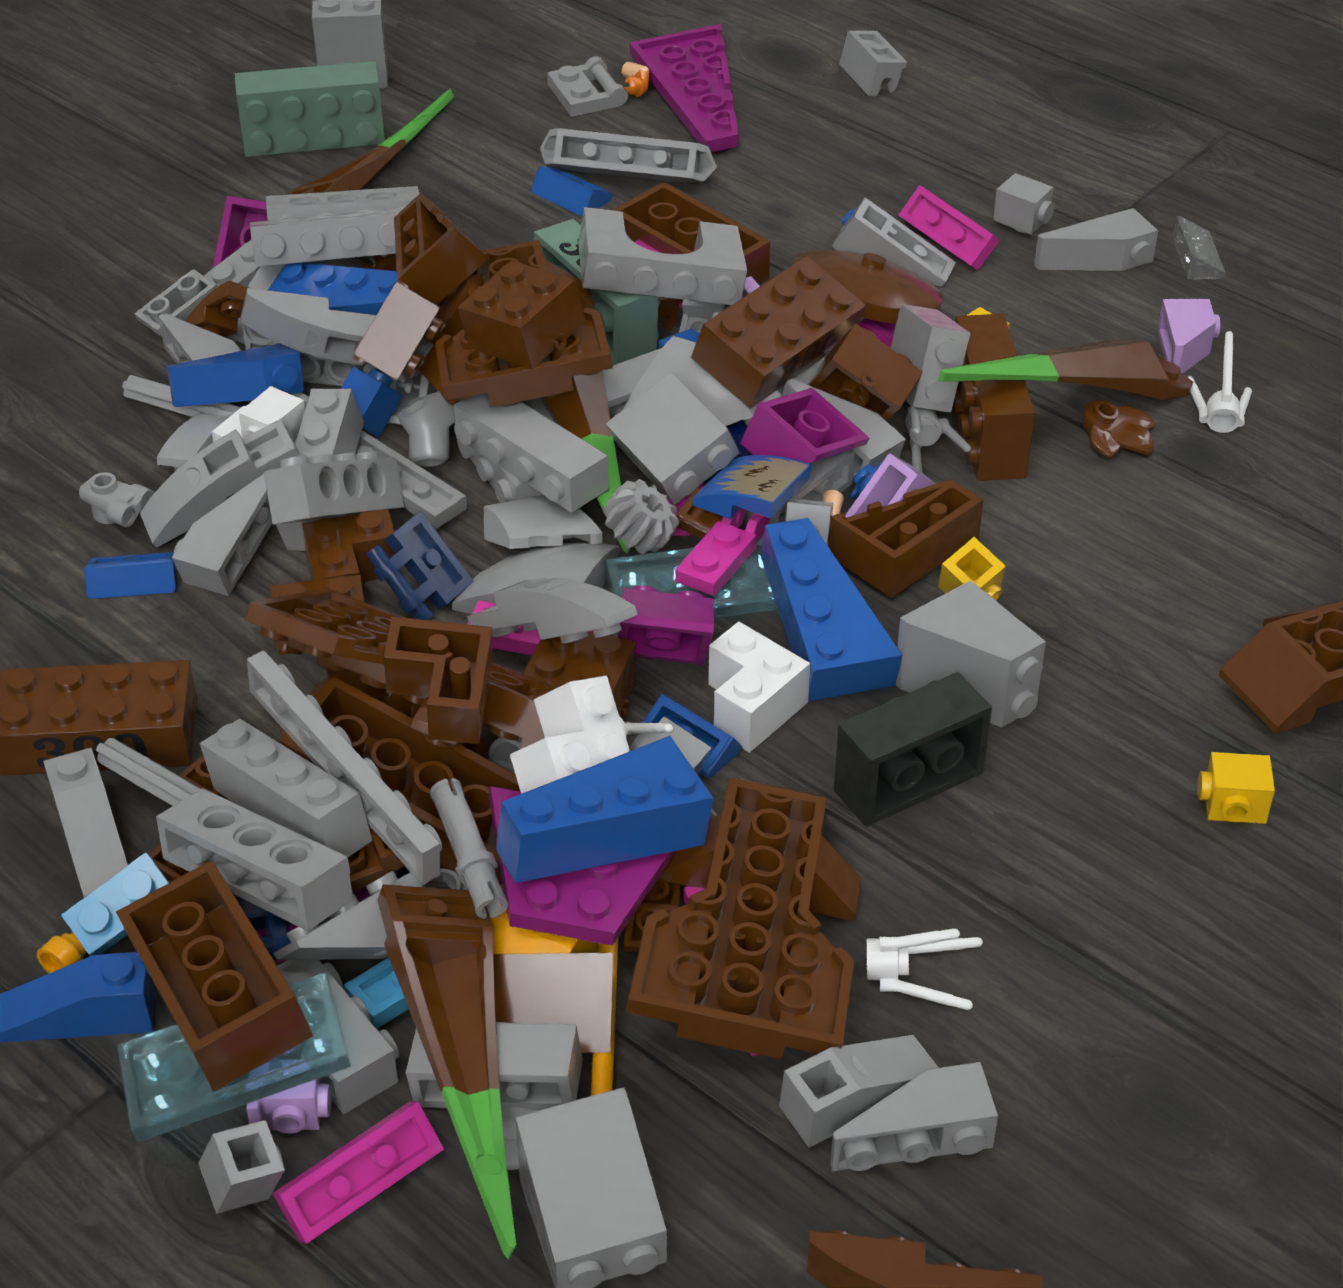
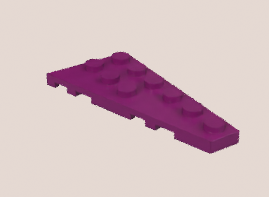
M721 24L630 42L631 57L637 64L646 66L649 69V80L699 144L708 146L712 153H719L725 149L738 146L739 133L736 114L733 108V95L731 93V82Z

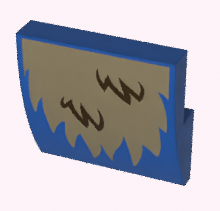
M751 455L734 458L693 497L692 505L729 519L741 508L771 519L810 479L811 464L772 455Z

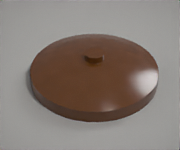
M810 250L798 254L794 259L793 264L808 256L865 303L866 307L861 316L863 318L896 324L901 304L940 311L943 302L941 292L929 281L876 254H863L842 250Z

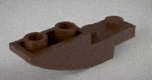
M830 1230L827 1232L810 1231L807 1273L827 1288H1043V1275L1026 1274L1018 1269L1005 1268L996 1271L967 1268L965 1265L955 1262H946L940 1265L925 1263L926 1243L909 1241L900 1236L875 1238L851 1235L842 1230Z

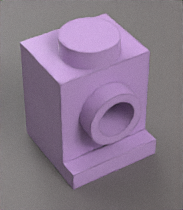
M318 1062L265 1063L251 1071L246 1107L250 1124L266 1120L269 1130L291 1134L301 1130H320L321 1117H330L332 1103L330 1084H322Z

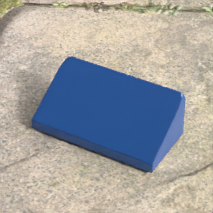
M538 167L532 185V193L580 216H583L584 207L599 209L611 201L613 197L611 192L558 168Z
M174 552L91 558L84 567L88 598L174 592L177 584V568L172 559Z
M661 694L642 722L658 723L663 717H666L711 747L700 771L701 774L709 779L738 755L743 747L734 737Z

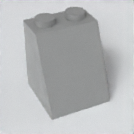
M970 580L900 617L897 648L902 654L896 686L910 693L934 680H940L959 672L992 706L990 723L1002 728L1018 718L1028 716L1036 708L1046 641Z
M624 1087L515 1117L520 1183L555 1288H594L602 1281L625 1274H644L654 1269L657 1265L667 1262V1230Z

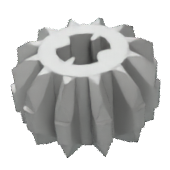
M638 479L636 482L627 480L623 485H620L603 509L607 517L605 525L614 530V538L624 541L627 549L634 546L641 554H645L647 551L656 552L659 548L664 547L671 539L670 537L680 522L675 516L677 508L667 501L668 495L659 493L656 485L648 487L641 479Z

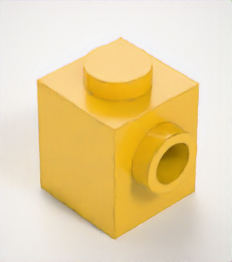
M973 537L942 563L938 588L947 593L971 580L996 601L1003 592L1001 584L1006 566Z
M1211 752L1207 771L1199 772L1197 783L1198 799L1206 800L1208 820L1267 823L1275 792L1270 755Z

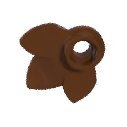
M1093 400L1085 406L1083 410V426L1090 433L1089 440L1091 444L1102 455L1110 459L1118 452L1120 447L1147 456L1151 455L1153 439L1149 430L1154 428L1155 422L1145 412L1130 406H1115L1111 402Z

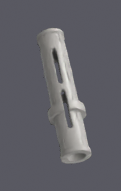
M454 778L451 779L450 783L453 791H451L448 780L443 779L433 785L430 790V796L434 801L457 860L458 867H455V872L460 882L467 886L476 915L479 918L486 919L487 913L484 908L486 906L490 918L501 915L508 908V900L495 873V868H497L498 864L494 855L487 851L460 781Z

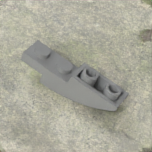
M252 239L204 276L192 269L134 313L136 319L160 336L162 334L159 315L166 313L185 321L193 309L211 291L228 280L248 286L260 266L255 267Z
M247 288L241 313V323L257 333L297 351L337 362L363 366L362 363L353 359L354 352L376 315L329 310L328 298Z
M280 418L245 438H242L237 429L207 446L177 469L159 487L140 512L152 544L157 548L187 532L194 522L227 500L228 496L241 490L264 474L263 471H268L271 468H281L280 459L300 456L282 419Z
M540 578L524 580L493 592L496 605L469 615L467 618L470 625L492 627L493 637L518 631V625L522 624L524 632L538 629L541 640L560 636L561 643L563 644L587 637V631L593 630L595 638L616 633L622 630L620 622L638 614L635 605L600 587L567 579Z

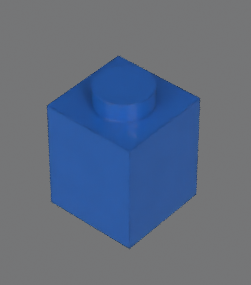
M353 367L341 389H352L364 421L362 429L379 438L400 402L402 395L389 387L393 380L379 371L371 368L369 373L366 374Z

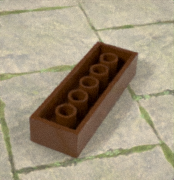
M332 676L315 696L324 717L333 727L340 726L346 732L351 741L352 748L362 759L369 758L376 765L381 779L392 791L397 790L401 792L408 803L413 802L422 824L427 823L434 828L442 843L440 866L454 872L455 867H458L441 818L430 796V790L437 782L447 779L450 789L453 791L450 782L454 778L459 780L463 787L464 796L486 850L495 857L498 864L497 868H495V873L501 886L503 883L489 802L490 786L521 792L516 774L460 744L453 745L452 748H444L427 742L424 739L425 733L410 728L412 718ZM287 733L279 740L280 744L314 764Z

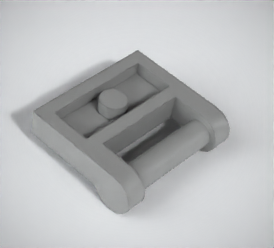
M598 56L591 57L584 65L575 67L564 66L559 70L547 72L548 86L571 117L619 107L628 99L627 91L621 84H616L607 72L606 64ZM597 80L606 92L599 93L590 81Z

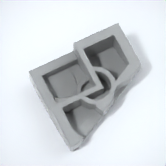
M545 495L484 506V540L509 549L534 546H563V539L573 537L587 541L590 545L602 543V531L580 508L571 513L556 502L550 501Z

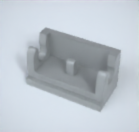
M848 31L839 65L868 96H877L881 89V82L885 78H890L887 84V90L890 93L897 88L902 69L906 68L907 61L878 31Z

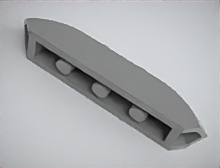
M555 128L549 130L540 147L545 165L592 174L665 182L694 183L704 182L717 168L709 147L693 142Z

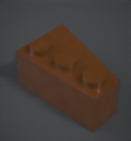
M422 193L394 217L397 280L409 285L411 291L434 305H437L443 299L448 300L458 290L459 285L489 259L452 218Z

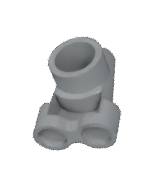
M107 472L95 474L80 486L79 489L80 499L91 505L93 517L97 522L103 524L117 523L124 527H129L135 522L137 515L155 493L153 490L137 483L128 485L116 481V477Z

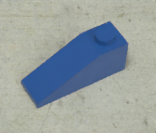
M280 343L167 366L172 404L175 407L252 401L270 386L288 394L304 391L300 352Z
M137 952L90 956L1 993L0 1043L153 1032L157 989Z

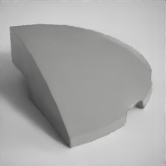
M672 336L648 365L624 407L626 408L670 372L724 426L736 423L742 419L749 425L757 405L750 409L691 358L696 342ZM775 391L761 402L782 397V395Z
M587 542L563 543V546H543L519 552L504 558L473 578L474 582L457 595L452 603V610L472 614L479 600L496 603L493 592L524 580L560 578L580 581L602 588L619 554V546L608 544L590 545Z

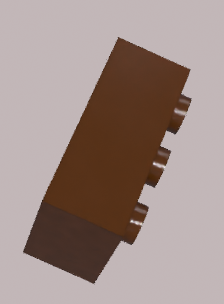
M950 479L904 493L902 501L882 507L879 501L867 505V512L846 518L843 513L830 516L829 549L841 565L892 598L944 563L973 537L977 540L979 539L984 499Z

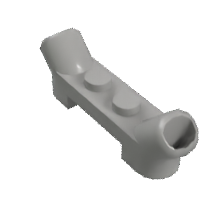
M440 391L412 400L397 417L409 434V459L416 465L423 467L441 465L449 459V426L455 424L454 407L448 401H445Z

